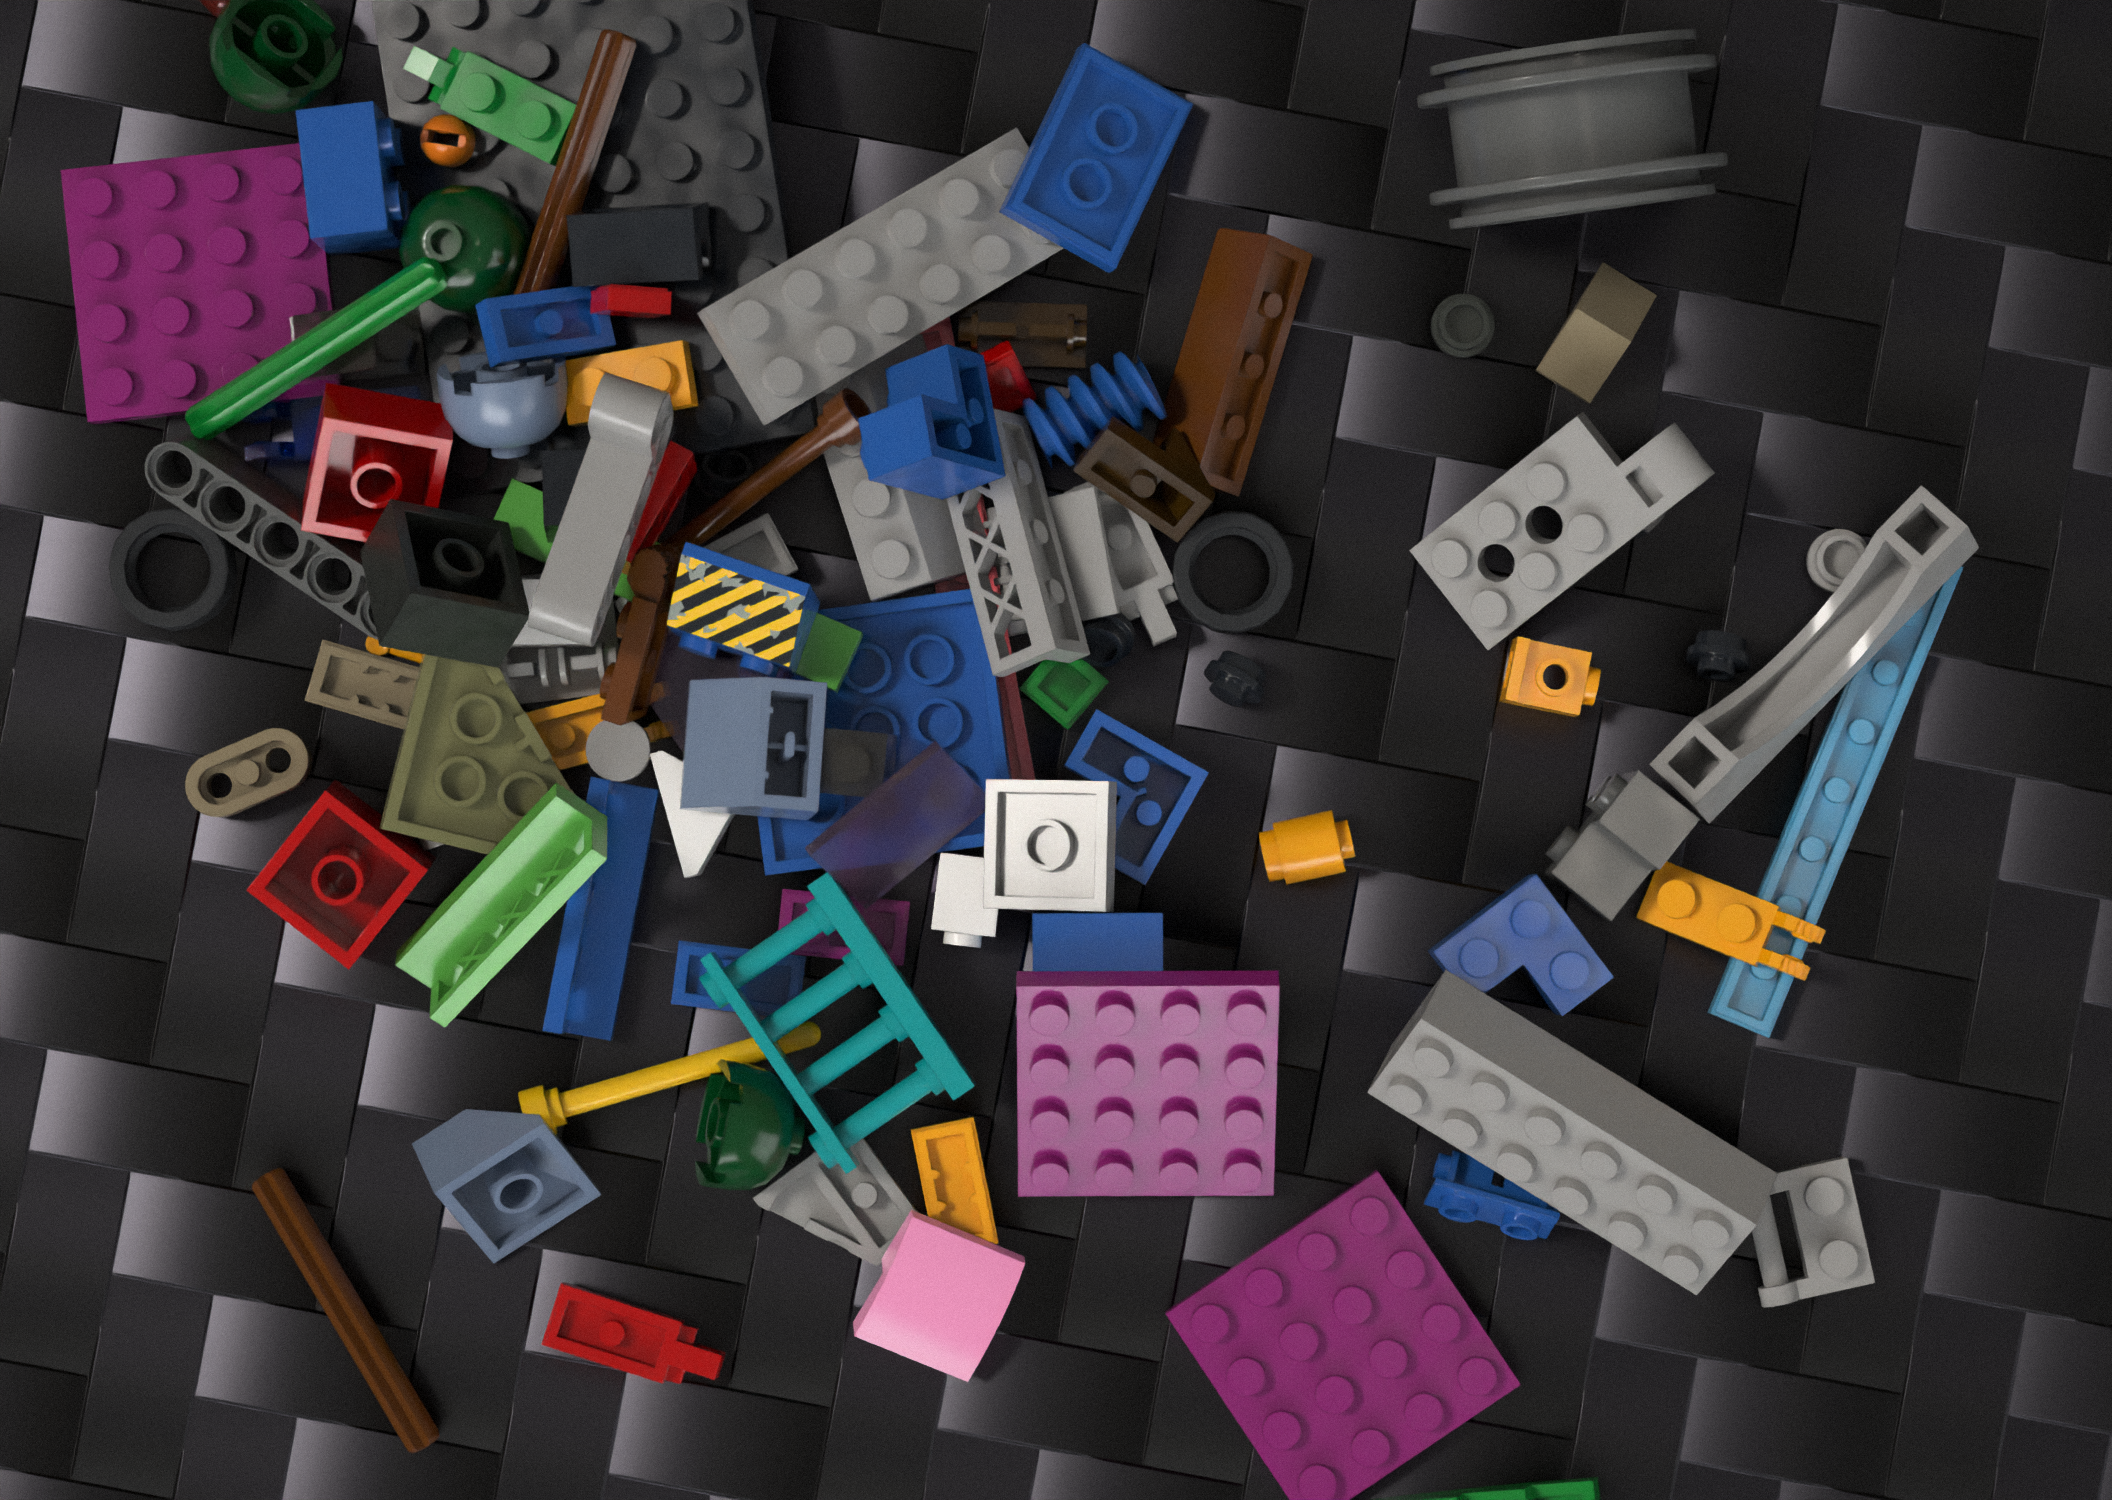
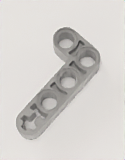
M605 373L601 378L593 398L588 419V430L591 439L539 580L529 612L528 627L589 647H593L605 621L670 437L674 412L669 392L610 373Z

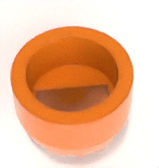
M441 114L435 116L425 123L420 134L421 148L425 156L435 164L449 168L458 167L469 160L475 149L476 140L472 127L466 121L454 115ZM435 132L459 135L458 146L433 143Z

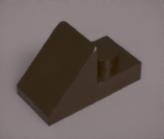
M1112 416L1078 457L1073 469L1075 473L1177 543L1209 507L1215 497V493L1183 435L1176 428L1168 434L1159 446H1156Z

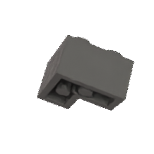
M1639 770L1624 773L1622 776L1617 773L1613 777L1608 775L1587 800L1585 805L1593 812L1581 828L1577 831L1568 825L1545 854L1553 860L1545 874L1604 921L1613 920L1651 870H1660L1700 820Z

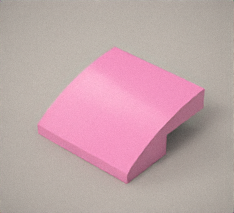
M911 1210L881 1259L883 1273L853 1321L854 1336L968 1382L986 1352L1006 1312L1025 1266V1257Z

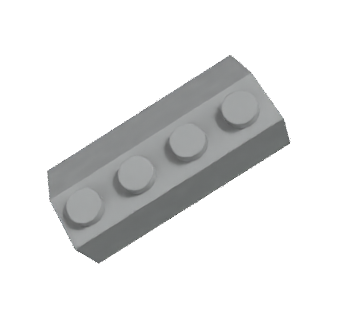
M918 334L817 394L818 414L823 413V404L844 388L854 391L866 403L872 413L887 408L889 390L885 368L928 352L923 335ZM862 441L855 446L845 444L841 448L833 445L823 453L872 602L892 600L966 575L947 499L942 500L870 481L860 455ZM976 506L972 515L976 531L986 535Z

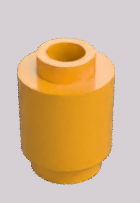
M1332 810L1274 822L1272 830L1259 832L1260 845L1269 882L1285 879L1286 885L1344 873L1346 872L1344 859L1356 857L1348 820L1335 822Z

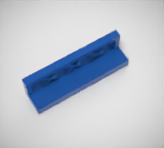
M596 777L590 778L586 803L607 816V860L567 900L542 1031L558 1034L571 1033L608 1041L613 1040L660 790Z

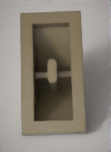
M1602 262L1535 371L1590 404L1633 340L1657 295Z

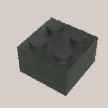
M390 499L360 551L379 646L499 668L529 618V608L509 522Z

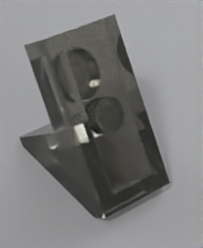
M341 309L291 316V341ZM411 310L303 381L419 377L425 374L420 310Z

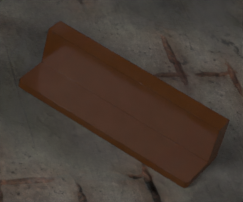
M1220 228L1217 231L1164 403L1167 418L1162 421L1159 420L1153 444L1159 446L1174 428L1178 429L1212 490L1239 497L1313 254L1272 235Z

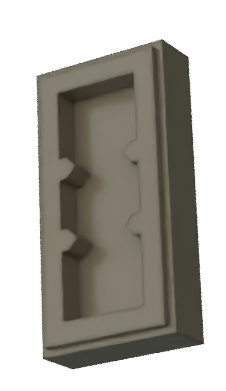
M322 640L305 701L404 729L419 667Z

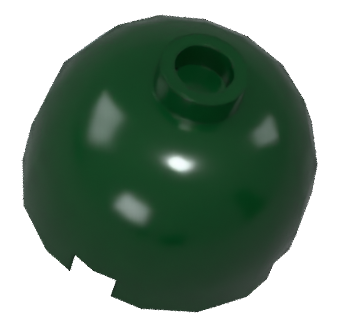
M229 0L221 10L209 38L211 67L220 85L235 101L253 111L268 114L299 110L306 106L336 78L343 57L342 48L336 53L335 44L330 36L336 29L334 24L314 0Z
M456 184L430 192L411 209L401 229L399 255L403 269L422 257L438 260L448 278V284L443 291L428 301L448 311L477 314L475 305L482 300L513 295L531 242V235L526 219L511 200L482 186Z
M720 1059L717 1064L724 1075L711 1073L703 1095L696 1131V1142L706 1144L708 1147L707 1162L695 1161V1171L699 1184L725 1190H750L767 1184L783 1169L788 1154L798 1155L804 1139L805 1122L803 1117L795 1116L794 1100L783 1081L772 1072L747 1063Z

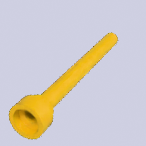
M807 1021L783 1036L777 1043L785 1054L805 1049L819 1042L821 1030L817 1024ZM753 1037L562 1093H559L557 1087L545 1090L544 1085L519 1091L518 1097L522 1113L540 1115L552 1131L557 1134L556 1127L568 1124L567 1117L710 1076L711 1073H722L717 1064L720 1059L753 1064L767 1060Z

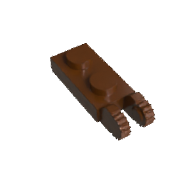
M663 542L660 545L647 547V549H640V553H636L635 559L632 560L634 565L629 568L627 581L635 596H633L632 602L628 601L624 605L616 627V636L622 639L616 663L612 662L607 667L602 678L600 698L605 700L601 715L602 720L622 726L647 714L669 632L667 620L682 553L678 550V546L674 547L672 545L673 543L666 544V542Z

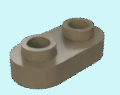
M282 728L267 729L201 757L190 767L185 780L188 800L196 810L207 816L229 817L299 787L306 780L311 770L312 755L310 748L300 735ZM283 748L289 753L291 763L286 771L277 773L270 766V756L275 750ZM224 773L231 779L232 789L227 796L218 798L211 790V782L215 776Z

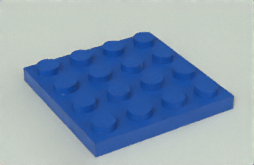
M965 589L818 610L817 613L856 629L864 635L838 693L827 689L818 812L808 820L757 816L765 876L984 847L986 779H1012L999 678L998 676H993L971 590ZM736 656L739 678L761 677L741 669L739 664L742 657ZM780 670L776 678L809 681L798 675L794 676Z

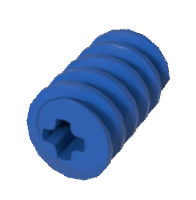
M1121 351L1114 354V375H1111L1099 363L1090 367L1091 387L1086 385L1075 374L1067 379L1069 398L1067 399L1053 386L1046 388L1045 410L1029 397L1022 401L1023 414L1051 470H1053L1051 456L1057 454L1068 466L1075 465L1074 444L1079 442L1086 449L1112 416L1120 421L1126 420L1137 432L1144 430L1142 410L1146 408L1161 421L1167 418L1163 402L1138 355V363L1134 364Z

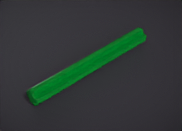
M420 258L188 408L185 420L190 426L191 433L198 439L211 440L443 291L448 284V278L440 262L435 258Z

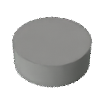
M603 720L592 729L587 738L586 757L594 772L604 779L617 782L631 780L640 775L650 761V738L644 728L635 721L620 726Z

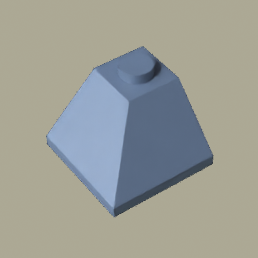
M465 1109L412 1143L434 1194L493 1263H496L601 1195L597 1185L538 1114Z

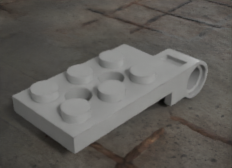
M1582 412L1409 551L1484 647L1490 650L1626 542L1708 480L1715 472L1675 422L1622 462L1589 418ZM1538 506H1548L1559 513L1563 528L1561 535L1557 539L1543 538L1535 531L1532 524V515ZM1489 545H1502L1512 553L1515 566L1509 577L1496 576L1487 568L1484 556Z

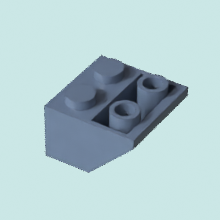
M770 677L690 680L680 809L808 820L815 815L819 809L827 683Z

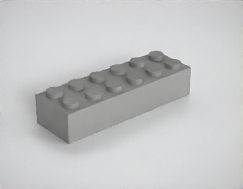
M1445 970L1392 1043L1367 1092L1695 1295L1703 1289L1755 1228L1778 1174Z

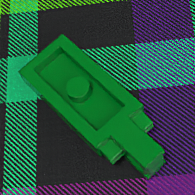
M413 46L403 69L434 84L428 98L429 100L441 105L440 109L556 166L576 104L468 50L465 53L452 47L447 60H444L426 50Z

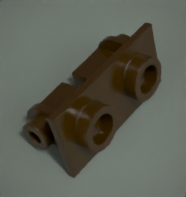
M974 301L960 310L959 348L980 354L1008 340L1022 367L1085 369L1087 305Z

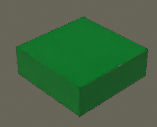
M1045 659L1019 690L1065 729L1069 730L1109 681L1082 659L1071 663Z

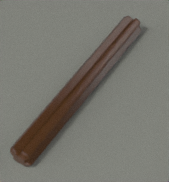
M604 29L600 33L513 295L550 290L556 287L569 248L566 215L582 209L636 48V40L629 35L611 29Z
M277 1168L262 1175L252 1183V1190L407 1451L416 1453L431 1445L439 1438L438 1428L283 1169Z

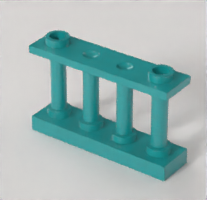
M827 872L807 886L814 896V899L805 904L808 911L727 966L724 965L716 952H710L700 959L707 972L701 975L699 979L720 1009L730 1003L816 1130L808 1139L824 1164L831 1169L839 1163L845 1174H847L860 1164L850 1150L851 1146L930 1092L937 1096L946 1090L954 1101L973 1088L976 1082L834 874ZM837 930L851 950L842 957L844 964L762 1020L741 990V987L821 932L828 936ZM873 983L887 1003L886 1006L878 1010L881 1017L798 1073L777 1041L856 986L860 985L862 989H865ZM910 1037L924 1057L915 1063L917 1071L834 1126L813 1094L896 1038L899 1042H902Z

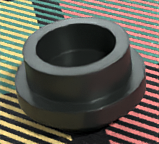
M1456 294L1446 298L1435 309L1431 319V334L1434 342L1444 353L1456 358H1468L1479 354L1488 346L1494 335L1495 321L1493 313L1483 300L1474 295Z

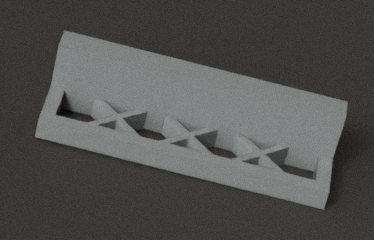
M994 409L1006 476L990 482L989 486L984 484L947 498V503L993 676L1005 677L1045 659L1071 663L1090 655L1028 421L1025 416ZM981 494L993 499L997 513L988 536L976 531L972 516ZM997 554L1009 559L1013 574L1004 596L992 590L988 576ZM1014 613L1025 620L1031 646L1009 655L1004 634Z

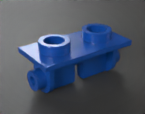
M1455 1150L1452 1151L1451 1156L1443 1153L1438 1154L1432 1176L1436 1179L1425 1197L1424 1205L1438 1208L1442 1216L1453 1221L1469 1223L1480 1220L1500 1226V1230L1504 1234L1516 1239L1534 1240L1537 1237L1547 1239L1559 1220L1560 1213L1557 1212V1209L1504 1178L1502 1187L1492 1185L1494 1170L1467 1154Z

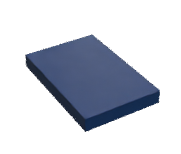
M1086 43L1081 44L1077 47L999 213L1108 273L1112 272L1118 266L1193 104Z

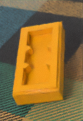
M974 1116L911 1129L928 1217L993 1244H998L999 1240Z

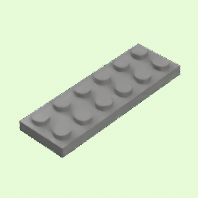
M1018 128L1004 134L697 313L763 425L772 422L1063 249V247L999 213L1029 150Z

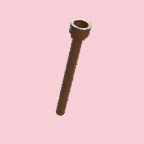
M844 388L823 404V413L817 417V426L663 542H666V544L673 543L674 547H679L678 550L680 552L683 551L685 542L701 546L833 445L838 448L843 447L845 444L855 446L862 441L858 418L871 414L872 412L854 391Z

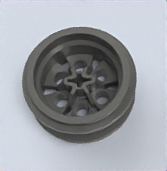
M1681 29L1537 46L1470 57L1429 67L1431 78H1444L1445 89L1421 94L1417 97V103L1420 109L1448 108L1458 185L1457 188L1430 193V204L1437 206L1460 203L1461 217L1449 220L1450 230L1715 194V183L1701 184L1700 170L1726 166L1728 164V154L1726 152L1697 153L1688 74L1715 68L1717 64L1716 56L1714 54L1685 55L1684 44L1697 41V36L1694 29Z

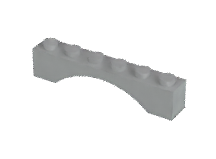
M1921 485L1875 532L1863 554L1842 584L1799 634L1741 687L1715 706L1695 717L1649 765L1710 824L1975 553L1979 546L1969 527Z

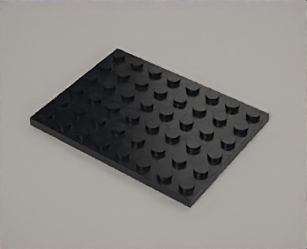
M371 0L389 118L392 117L395 128H401L406 166L397 167L399 182L402 191L409 192L411 209L430 192L450 185L482 186L512 201L526 219L531 239L556 166L470 123L468 124L474 131L476 143L474 152L467 162L458 167L449 168L430 161L425 156L420 144L422 128L433 117L450 113L440 109L441 105L428 99L434 84L403 69L413 46L426 50L444 60H447L452 47L465 53L468 50L577 104L600 33L604 29H611L635 39L636 48L581 210L709 202L710 215H708L711 242V267L703 268V278L699 280L618 284L668 288V292H672L671 314L653 319L609 315L616 341L615 346L606 351L566 356L565 358L566 360L679 340L689 342L698 406L673 410L674 419L667 446L672 441L692 451L694 456L800 437L818 425L817 417L819 414L816 395L772 422L763 425L697 314L709 305L794 257L753 0ZM435 132L433 143L457 147L459 135ZM569 248L555 289L573 286ZM427 300L419 305L433 399L434 402L440 403L437 382L438 368L446 363L450 374L459 371L460 357L486 352L478 314L448 311ZM549 359L540 360V362L549 363ZM565 409L560 425L548 437L530 444V453L527 455L509 459L495 458L491 455V448L473 446L453 431V442L445 475L449 497L458 499L507 490L512 478L529 486L541 484V451L587 449L591 439L588 425L579 427L569 426Z

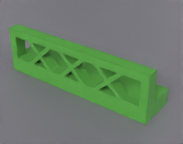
M556 782L396 951L395 966L431 988L430 1019L445 1028L607 860L606 815Z

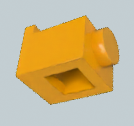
M1518 636L1512 639L1499 702L1576 717L1580 715L1582 704L1593 706L1598 691L1601 669L1590 667L1592 652L1534 641ZM1548 666H1559L1565 672L1566 681L1562 688L1558 690L1550 689L1544 683L1543 673Z

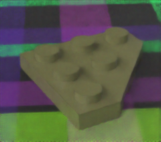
M426 654L422 655L380 829L489 854L556 782L575 794L551 758L552 755L528 715L521 708L499 668Z

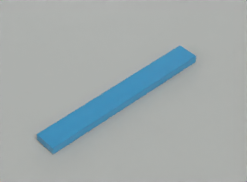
M1961 566L1840 690L1755 896L1780 906V912L1814 925L1817 924L1964 567ZM1774 926L1765 949L1781 955L1788 954L1802 960L1808 942L1795 938L1790 932ZM1730 957L1707 1013L1769 1038L1794 977L1760 963L1758 967H1754Z

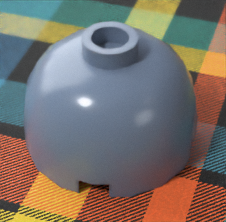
M480 352L460 357L459 371L450 374L446 363L438 368L439 399L445 419L458 436L473 446L491 448V455L495 458L509 459L527 455L530 453V444L545 439L560 425L567 406L568 376L565 357L549 359V363L533 361L490 368L487 353Z

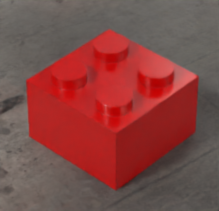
M326 383L303 496L301 531L366 542L390 499L439 508L453 442V429L444 417L441 403Z
M335 779L246 891L349 970L436 860V857L427 850L423 851L422 846L408 835L380 829L382 815Z

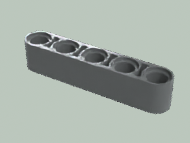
M185 432L155 446L149 452L144 464L145 476L150 487L160 496L368 636L378 640L360 554L365 542L301 531L303 500L212 439H198L191 432ZM175 451L183 453L190 460L192 465L191 479L183 477L176 470L174 465ZM228 486L237 489L242 494L245 500L244 514L235 512L229 506L226 499ZM280 522L290 525L296 531L299 541L297 550L287 547L282 542L279 536ZM333 558L340 559L348 565L352 573L350 585H345L335 578L331 567Z

